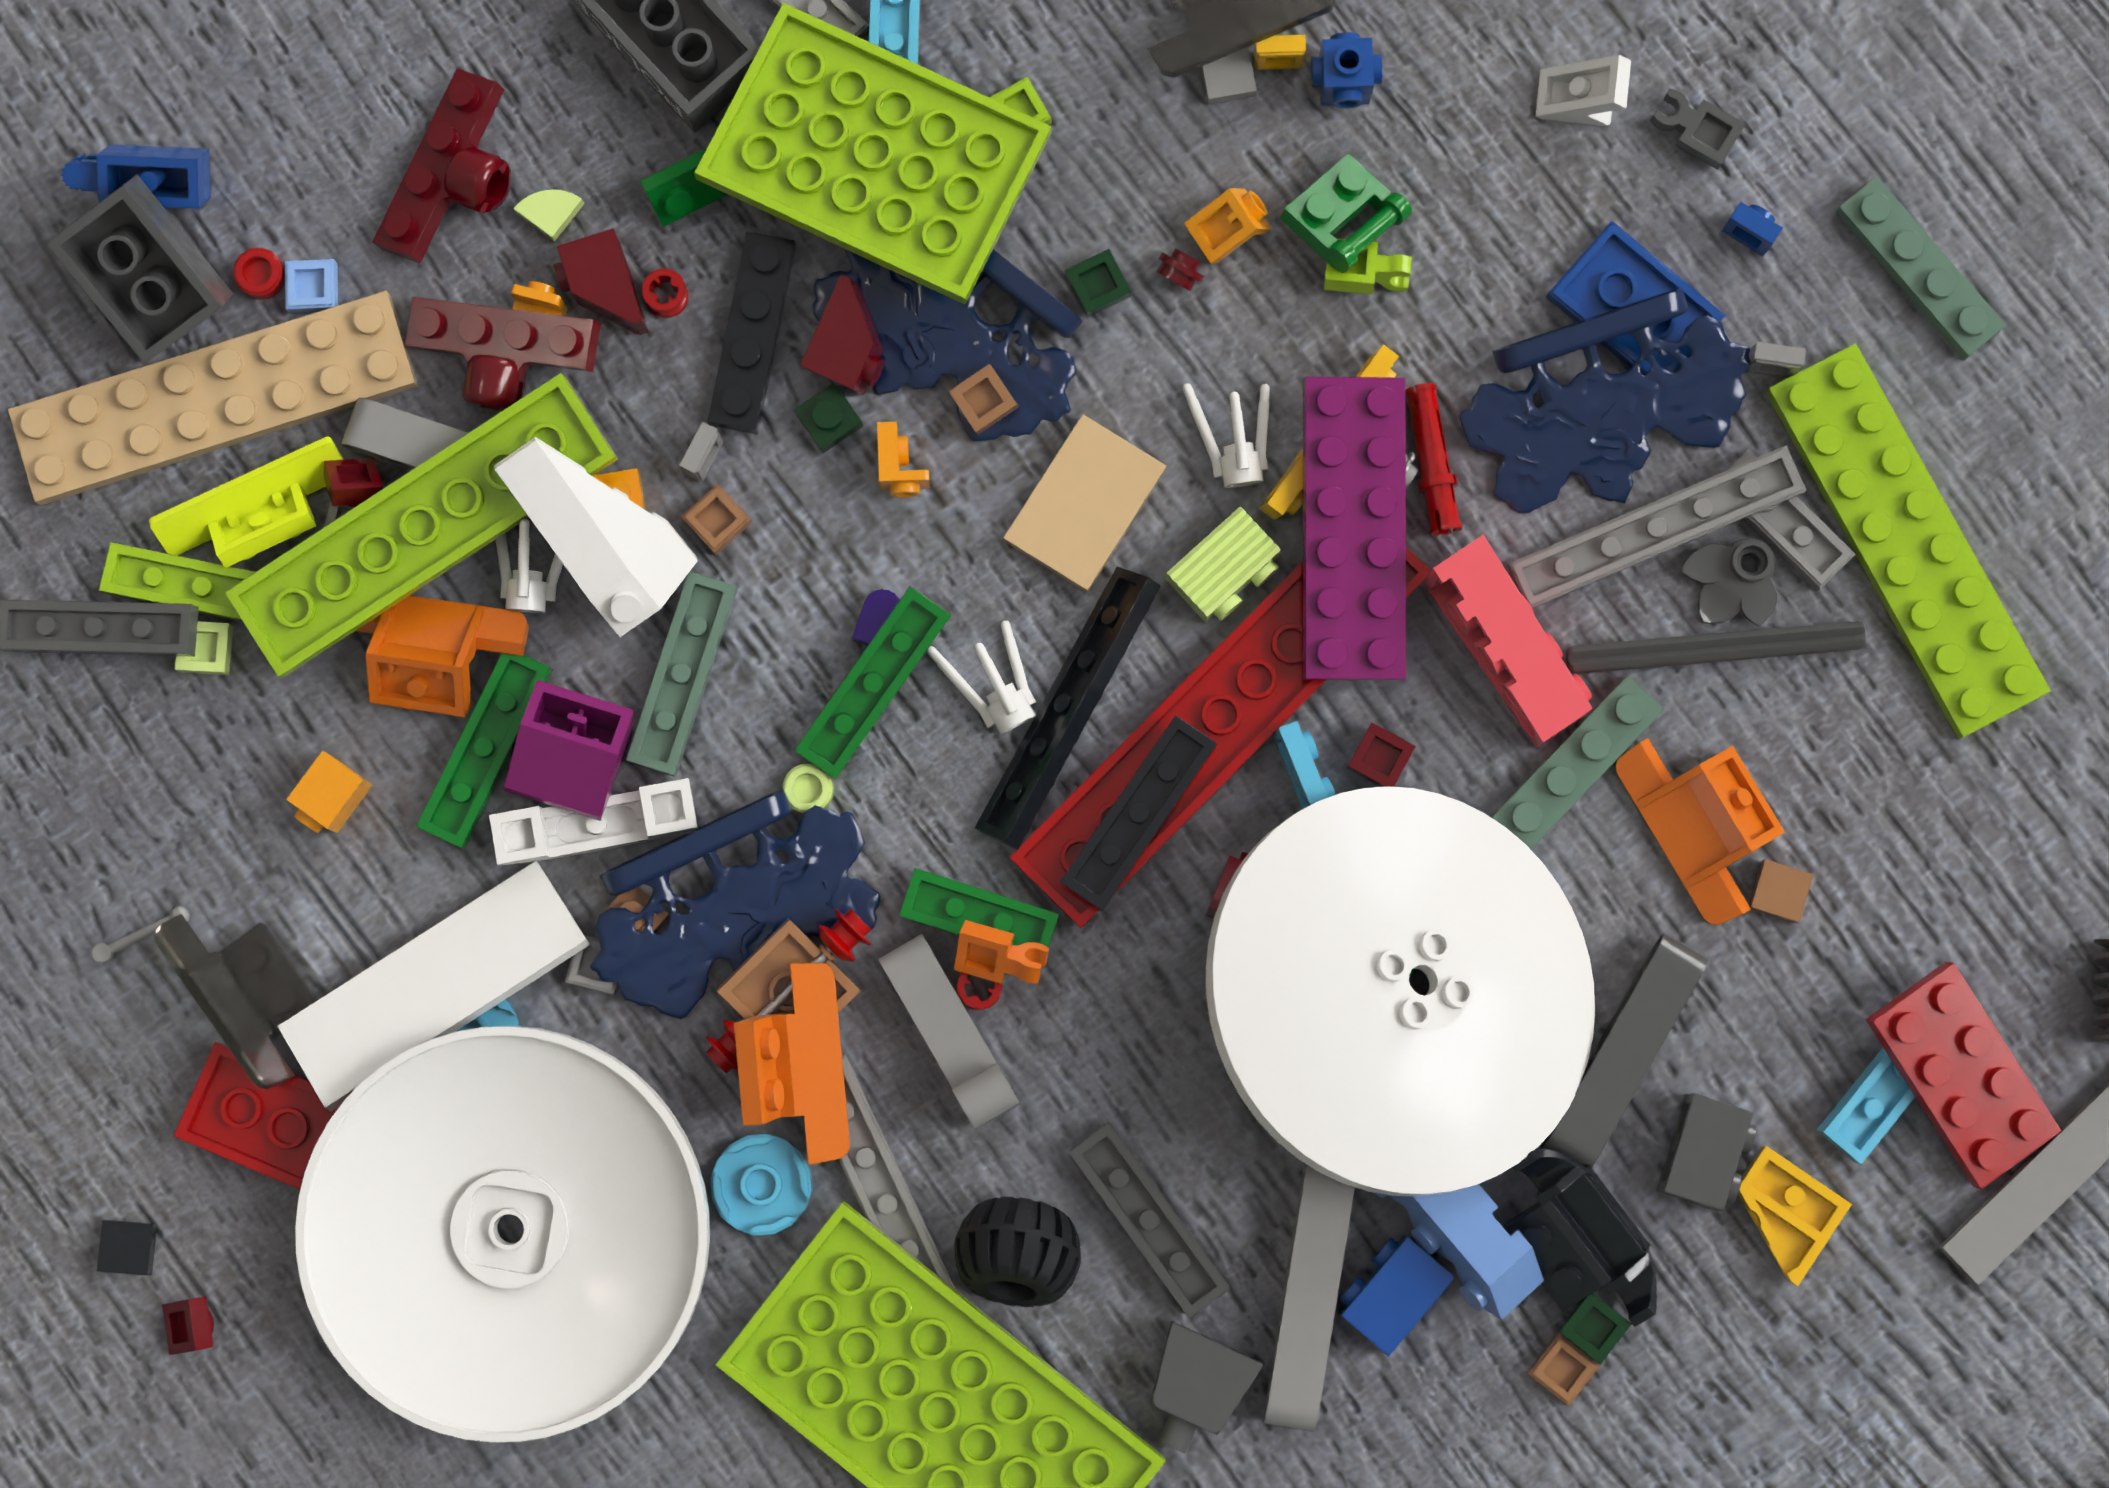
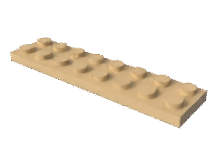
M386 290L8 409L34 502L41 506L353 408L358 397L375 401L416 388L418 383L407 347L405 346L391 295Z

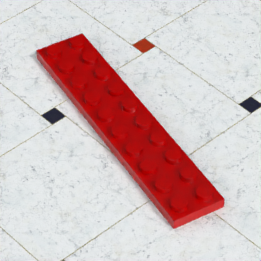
M1407 547L1406 600L1427 579L1431 572ZM1303 561L1009 857L1080 929L1100 910L1062 885L1060 881L1175 715L1216 742L1217 746L1116 893L1261 748L1275 731L1327 681L1303 680Z

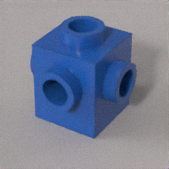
M1343 32L1332 35L1330 39L1322 40L1319 56L1311 57L1312 87L1320 86V106L1333 105L1337 108H1354L1370 103L1374 85L1382 84L1381 54L1373 55L1372 38H1360V35L1357 33ZM1344 67H1355V68H1353V69H1346V68H1344Z

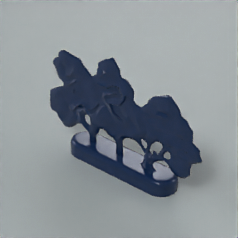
M846 249V254L851 263L850 271H836L823 279H817L814 283L816 301L813 303V313L818 321H820L840 274L860 285L883 347L880 359L884 360V366L878 381L874 385L876 395L896 392L902 385L907 384L913 389L933 388L942 375H951L957 379V385H959L988 364H991L1019 408L978 435L957 405V414L968 437L973 442L995 440L1002 435L1011 437L1031 435L1042 419L1058 421L1063 414L1071 411L1065 390L1070 380L1076 374L1074 358L1063 349L1054 347L1044 350L1036 349L1031 338L1029 325L1032 321L1040 320L1061 337L1069 338L1083 321L994 249L965 305ZM991 282L1017 302L1016 315L1009 324L990 325L979 318L975 312V300ZM998 331L1006 332L1002 341L993 340L992 334ZM1013 334L1019 335L1015 343L1019 346L1023 345L1021 363L1017 366L1012 365L1008 361L1007 345ZM1032 352L1039 358V362L1034 368L1029 366V356Z
M1679 288L1494 350L1495 362L1501 373H1511L1531 366L1534 375L1526 390L1511 391L1494 383L1481 384L1477 393L1472 397L1470 409L1462 411L1459 418L1470 447L1503 455L1505 461L1497 469L1493 493L1499 500L1510 503L1511 509L1519 513H1529L1549 502L1557 500L1560 488L1566 483L1571 473L1583 477L1592 495L1609 501L1615 500L1625 503L1633 486L1631 475L1634 471L1642 469L1650 455L1651 449L1646 439L1650 430L1659 427L1671 433L1675 439L1685 445L1716 448L1721 445L1730 429L1731 417L1740 409L1742 400L1746 396L1741 375L1751 364L1748 356L1750 347L1730 342L1724 332L1722 322L1710 316L1696 318L1685 328L1684 335L1679 342L1662 340L1653 335V329L1656 324L1686 313L1688 309L1683 289ZM1625 334L1634 336L1641 349L1640 356L1635 365L1630 370L1620 374H1610L1602 368L1596 344ZM1688 345L1692 349V356L1687 358L1681 354L1679 347ZM1582 349L1587 367L1583 372L1578 373L1568 385L1560 386L1546 372L1545 361ZM1658 350L1659 356L1663 357L1669 352L1681 363V369L1673 373L1663 369L1658 365L1652 353ZM1647 359L1652 368L1643 375L1640 372L1641 364ZM1541 390L1544 404L1537 408L1533 403V395Z
M781 789L607 870L600 875V878L611 896L624 894L644 884L651 886L653 893L648 904L640 913L631 912L626 908H610L599 915L594 930L599 938L601 950L590 965L591 970L597 972L601 981L617 982L625 1000L632 1001L639 1006H653L662 1014L682 1019L687 1017L694 1006L705 995L709 982L708 974L714 960L721 958L729 960L734 972L788 918L806 936L811 934L819 937V924L831 928L838 921L834 911L836 908L843 915L851 908L873 929L877 920L875 911L880 903V894L878 891L870 888L863 880L849 878L847 875L848 869L857 859L865 844L853 813L845 812L838 815L831 809L814 805L804 813L795 834L787 840L775 838L769 835L766 827L785 818L792 811L791 803L784 789ZM753 833L758 841L757 862L752 866H733L731 868L723 866L716 850ZM784 850L790 857L789 863L781 864L775 851ZM703 857L714 878L712 889L707 894L696 899L682 898L673 894L669 883L670 872ZM679 902L688 907V913H677L675 903ZM667 903L670 913L668 927L662 934H655L653 932L654 912L656 914L663 912L661 904ZM643 917L646 922L644 931L638 933L635 929V922Z

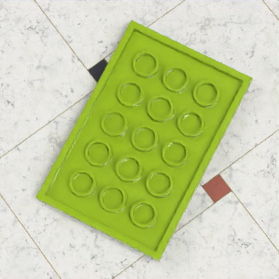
M783 2L694 174L696 180L965 305L1051 135L1052 126Z

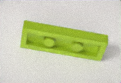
M110 542L99 591L104 594L148 603L192 604L199 607L198 613L243 622L225 592L254 574L255 571L235 567L225 568L220 564Z

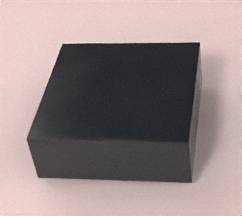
M102 1220L97 1271L152 1275L158 1224Z

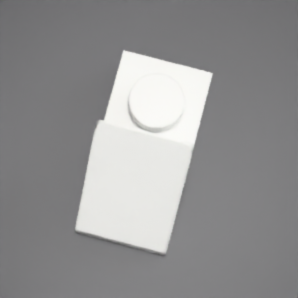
M1614 55L1540 69L1535 116L1544 120L1597 126L1610 125L1612 111L1626 109L1631 60L1621 55Z

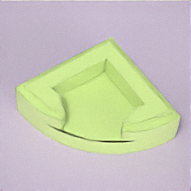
M551 189L527 196L513 209L516 214L555 242L585 203L582 198L573 193Z

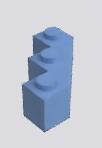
M1479 1184L1444 1194L1419 1197L1391 1196L1375 1193L1381 1198L1388 1196L1406 1207L1414 1228L1411 1231L1413 1239L1425 1252L1429 1254L1436 1252L1454 1264L1461 1283L1459 1291L1464 1300L1478 1311L1485 1309L1502 1320L1544 1281L1533 1247L1518 1230L1511 1235L1507 1233L1492 1214L1498 1206Z

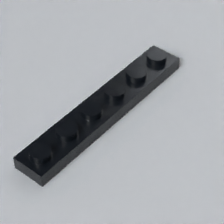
M1118 566L1116 567L979 818L975 829L990 838L1018 850L1161 587L1150 577Z

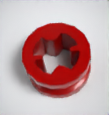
M671 269L655 270L645 278L642 284L643 298L648 309L653 314L662 318H671L679 315L686 308L689 292L683 278L676 271ZM670 282L674 292L677 293L674 299L668 296V303H660L657 295L653 293L657 286L663 289L661 283Z
M961 972L956 988L958 996L965 1005L972 1009L984 1010L998 1002L1002 994V984L994 982V989H988V992L992 995L988 999L981 1001L977 995L967 996L965 985H972L968 981L971 975Z

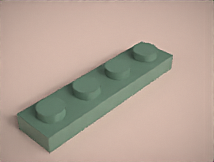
M1875 177L1836 210L1837 215L1963 360H1966L2007 326L1878 177Z
M691 571L687 574L626 758L628 763L673 777L677 776L738 591L736 585Z
M1627 675L1491 818L1506 827L1531 850L1665 709Z

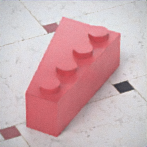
M1481 535L1431 570L1423 586L1536 748L1577 722L1593 709L1588 701L1592 698L1589 688L1576 673L1572 675L1562 660L1563 653L1559 645L1548 632L1545 633L1536 619L1531 605L1519 592L1484 535Z

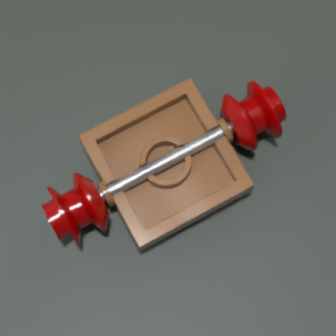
M836 908L834 911L838 921L831 928L821 924L818 925L820 940L826 947L822 944L817 947L788 918L716 990L744 1019L759 1015L794 1012L790 964L820 962L830 966L834 972L839 1013L861 990L833 963L836 958L832 954L834 953L840 960L854 962L855 957L852 949L859 942L870 946L871 943L865 936L872 929L851 908L844 915ZM723 1020L725 1033L719 1039L710 1036L706 1037L707 1041L712 1045L706 1051V1054L725 1073H728L732 1068L738 1071L734 1022L737 1021Z

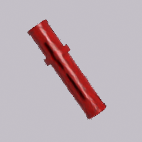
M1436 384L1415 385L1416 391H1414L1413 387L1405 389L1421 479L1417 482L1420 493L1423 492L1425 495L1430 522V534L1432 536L1452 534L1451 529H1453V532L1463 529L1462 523H1460L1454 490L1458 486L1457 475L1451 473Z

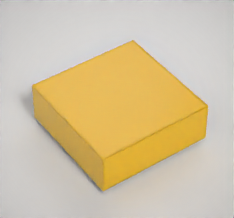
M1305 34L1256 36L1253 52L1254 68L1266 70L1298 69L1303 67L1306 54Z

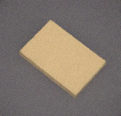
M1082 414L1003 540L1088 593L1166 471L1167 465Z

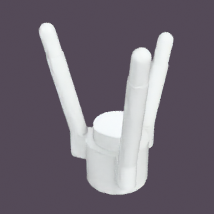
M1189 383L1184 384L1182 389L1211 459L1214 478L1223 477L1224 488H1238L1262 483V471L1268 470L1266 444L1269 416V385L1263 384L1260 387L1255 451L1253 443L1246 442L1239 394L1235 391L1230 393L1231 419L1235 444L1223 447L1224 456H1221L1192 386Z
M522 519L519 525L518 570H513V573H511L506 533L495 539L501 575L500 598L506 599L505 609L523 613H545L546 601L556 602V587L563 563L555 553L546 582L542 581L543 572L529 570L530 523L527 519Z
M1004 620L1001 622V630L1018 691L1013 683L1005 686L984 645L977 643L974 646L995 690L986 696L990 706L980 698L935 647L930 646L927 649V654L980 713L987 728L996 725L999 733L1004 734L1036 716L1030 706L1036 703V700L1028 687L1016 641L1008 621Z

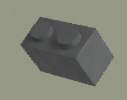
M1696 1093L1686 1094L1656 1191L1712 1210L1724 1211L1726 1202L1733 1204L1738 1195L1742 1176L1736 1173L1741 1153L1749 1154L1756 1135L1757 1127L1750 1124L1754 1112Z

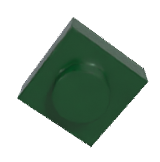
M1110 249L1065 270V276L1086 318L1131 297V290Z
M835 382L794 409L796 416L822 454L863 427L862 421Z
M1592 1293L1577 1304L1557 1331L1595 1362L1602 1364L1632 1323Z

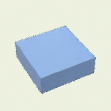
M334 259L285 261V309L289 313L319 312L338 306V264Z

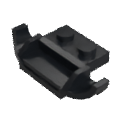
M1545 1148L1535 1149L1528 1153L1527 1157L1512 1168L1516 1173L1523 1172L1538 1188L1535 1197L1538 1202L1505 1222L1503 1228L1509 1235L1518 1230L1533 1247L1544 1279L1541 1284L1561 1311H1565L1604 1287L1609 1295L1615 1291L1619 1294L1627 1308L1628 1319L1634 1327L1654 1316L1657 1307L1655 1267L1649 1251L1650 1244L1590 1165L1583 1166L1568 1155Z

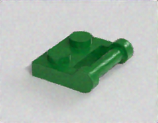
M1348 153L1286 206L1280 219L1338 272L1346 273L1358 262V255L1393 224L1400 225L1412 214V208L1409 201L1403 195L1396 192L1391 193ZM1369 204L1377 211L1374 216L1345 241L1337 240L1334 237L1340 229Z

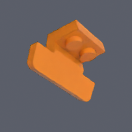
M411 595L356 630V632L373 634L366 651L369 703L465 717L472 707L469 664L475 656L476 649L523 656L529 632L526 617L521 612Z
M1649 738L1639 742L1620 756L1616 762V772L1703 918L1710 924L1719 925L1751 910L1726 867L1785 833L1734 746L1711 757L1674 780Z
M820 962L790 964L794 1012L759 1015L734 1022L743 1126L763 1125L780 1117L804 1116L808 1165L841 1159L848 1153L850 1148L835 975L830 966Z

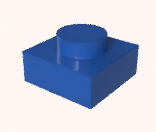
M1740 202L1721 231L1763 257L1783 227L1775 223L1774 216L1766 209L1754 204L1747 206Z

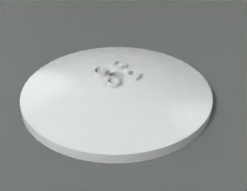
M1403 787L1362 788L1339 793L1317 801L1290 816L1271 830L1248 853L1227 885L1214 916L1206 959V998L1210 1024L1218 1052L1238 1094L1257 1121L1278 1143L1316 1171L1343 1184L1368 1192L1391 1196L1419 1197L1464 1189L1496 1177L1521 1162L1528 1156V1153L1538 1148L1549 1136L1570 1107L1575 1093L1581 1084L1589 1060L1594 1034L1595 994L1588 950L1571 905L1545 865L1525 843L1485 813L1461 801L1438 793ZM1413 968L1423 971L1429 979L1430 986L1426 995H1419L1410 986L1409 974Z
M486 1026L461 1030L433 1038L402 1052L369 1075L342 1102L317 1141L304 1173L298 1198L295 1224L296 1258L306 1303L320 1335L332 1355L348 1375L370 1396L405 1419L441 1434L474 1441L521 1442L546 1438L573 1430L599 1418L620 1405L641 1388L665 1362L690 1322L701 1294L710 1244L709 1208L700 1167L685 1132L672 1111L656 1091L636 1072L599 1048L565 1034L531 1027ZM511 1214L522 1221L524 1233L518 1242L509 1243L500 1237L497 1225L503 1215Z

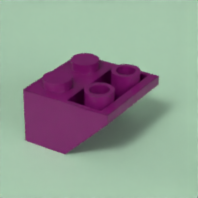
M537 680L519 727L504 791L601 821L633 733L634 710Z

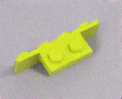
M324 437L149 519L150 528L166 552L176 556L212 540L217 557L223 566L228 568L316 527L307 495L326 487L324 461L344 460L331 437Z

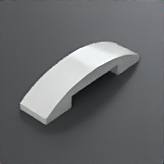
M689 778L639 787L638 791L611 795L601 821L554 806L546 808L535 806L489 815L497 865L499 866L597 852L698 829Z

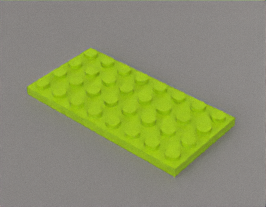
M845 1201L836 1209L716 1363L717 1367L867 1488H1145L1166 1462V1457Z

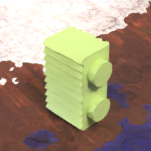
M1239 507L1166 573L1165 580L1205 623L1214 615L1222 621L1241 604L1243 600L1238 594L1249 583L1252 582L1258 588L1279 569V566L1274 561L1279 557L1281 549L1253 521L1251 516L1242 507Z

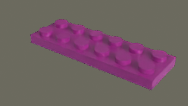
M1306 376L1303 378V680H1405V378Z

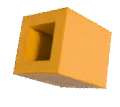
M322 750L286 800L299 808L294 817L311 830L319 833L325 827L338 833L373 784L337 758Z

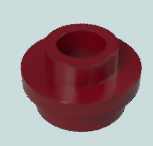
M1176 248L1171 256L1162 252L1158 258L1162 263L1157 273L1189 291L1192 290L1196 281L1201 283L1205 277L1197 272L1201 262Z

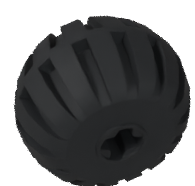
M1022 1197L992 1198L977 1204L963 1219L954 1243L956 1267L965 1286L980 1297L1010 1306L1039 1307L1056 1302L1073 1284L1081 1264L1080 1239L1071 1219L1064 1212L1051 1207L1049 1204Z

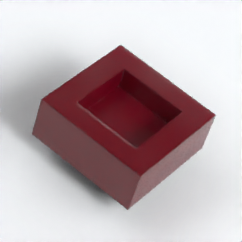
M374 458L324 461V480L332 506L346 505L356 507L383 489Z
M1371 722L1347 769L1380 787H1394L1416 746Z
M206 1296L162 1304L169 1355L214 1347L212 1339L214 1321L207 1306Z

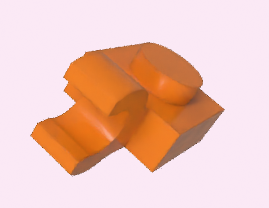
M965 920L959 933L954 970L1000 984L1003 983L1006 974L1013 975L1027 983H1038L1042 966L1045 967L1047 963L1049 948L1037 942H1027L1014 946L1012 945L1013 933Z

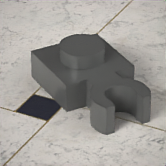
M1669 89L1663 100L1674 106L1676 115L1666 116L1656 110L1650 120L1651 123L1662 131L1677 130L1682 133L1675 146L1718 170L1746 123L1703 99L1696 111L1689 107L1687 98L1681 92Z

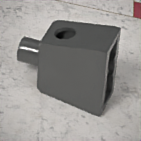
M1172 1321L1150 1401L1151 1405L1169 1413L1157 1441L1185 1453L1197 1426L1218 1435L1259 1374L1263 1363Z

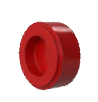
M252 248L243 252L237 258L233 268V277L236 285L248 297L265 300L274 297L285 284V267L281 260L270 250Z

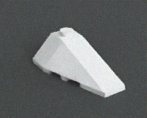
M537 437L532 438L494 465L495 471L576 583L619 637L659 611L698 561L696 555L666 519L655 512L651 514L629 500L628 495L615 487L612 489L586 472L584 467Z

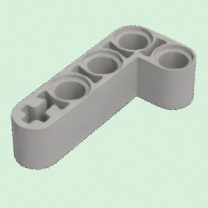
M919 934L878 958L974 1129L978 1130L1019 1106L1018 1098L923 934Z

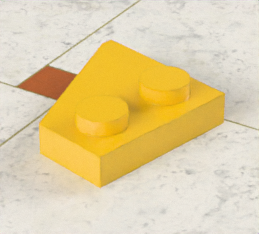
M1768 1146L1760 1148L1742 1175L1738 1192L1741 1201L1786 1280L1794 1286H1799L1852 1205Z

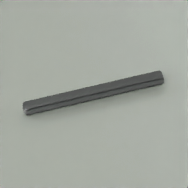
M1855 621L1588 644L1569 647L1566 652L1567 668L1571 674L1837 652L1861 649L1865 646L1866 635L1863 623Z

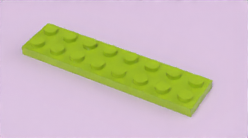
M1855 343L1768 388L1765 392L1958 740L2051 692L1857 344Z
M564 374L556 375L225 592L278 677L284 678L520 524L522 519H528L529 516L495 471L494 465L532 438L537 437L578 463L591 476L618 460Z

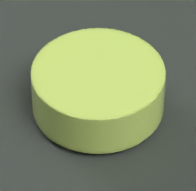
M801 764L794 767L788 772L783 782L782 789H784L792 809L797 813L804 815L814 805L826 809L832 801L834 794L833 782L826 772L814 764Z

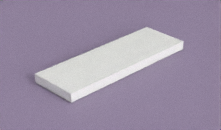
M535 861L277 1027L322 1104L331 1112L338 1108L363 1080L389 1060L430 1039L456 1032L589 946L590 943L540 864Z

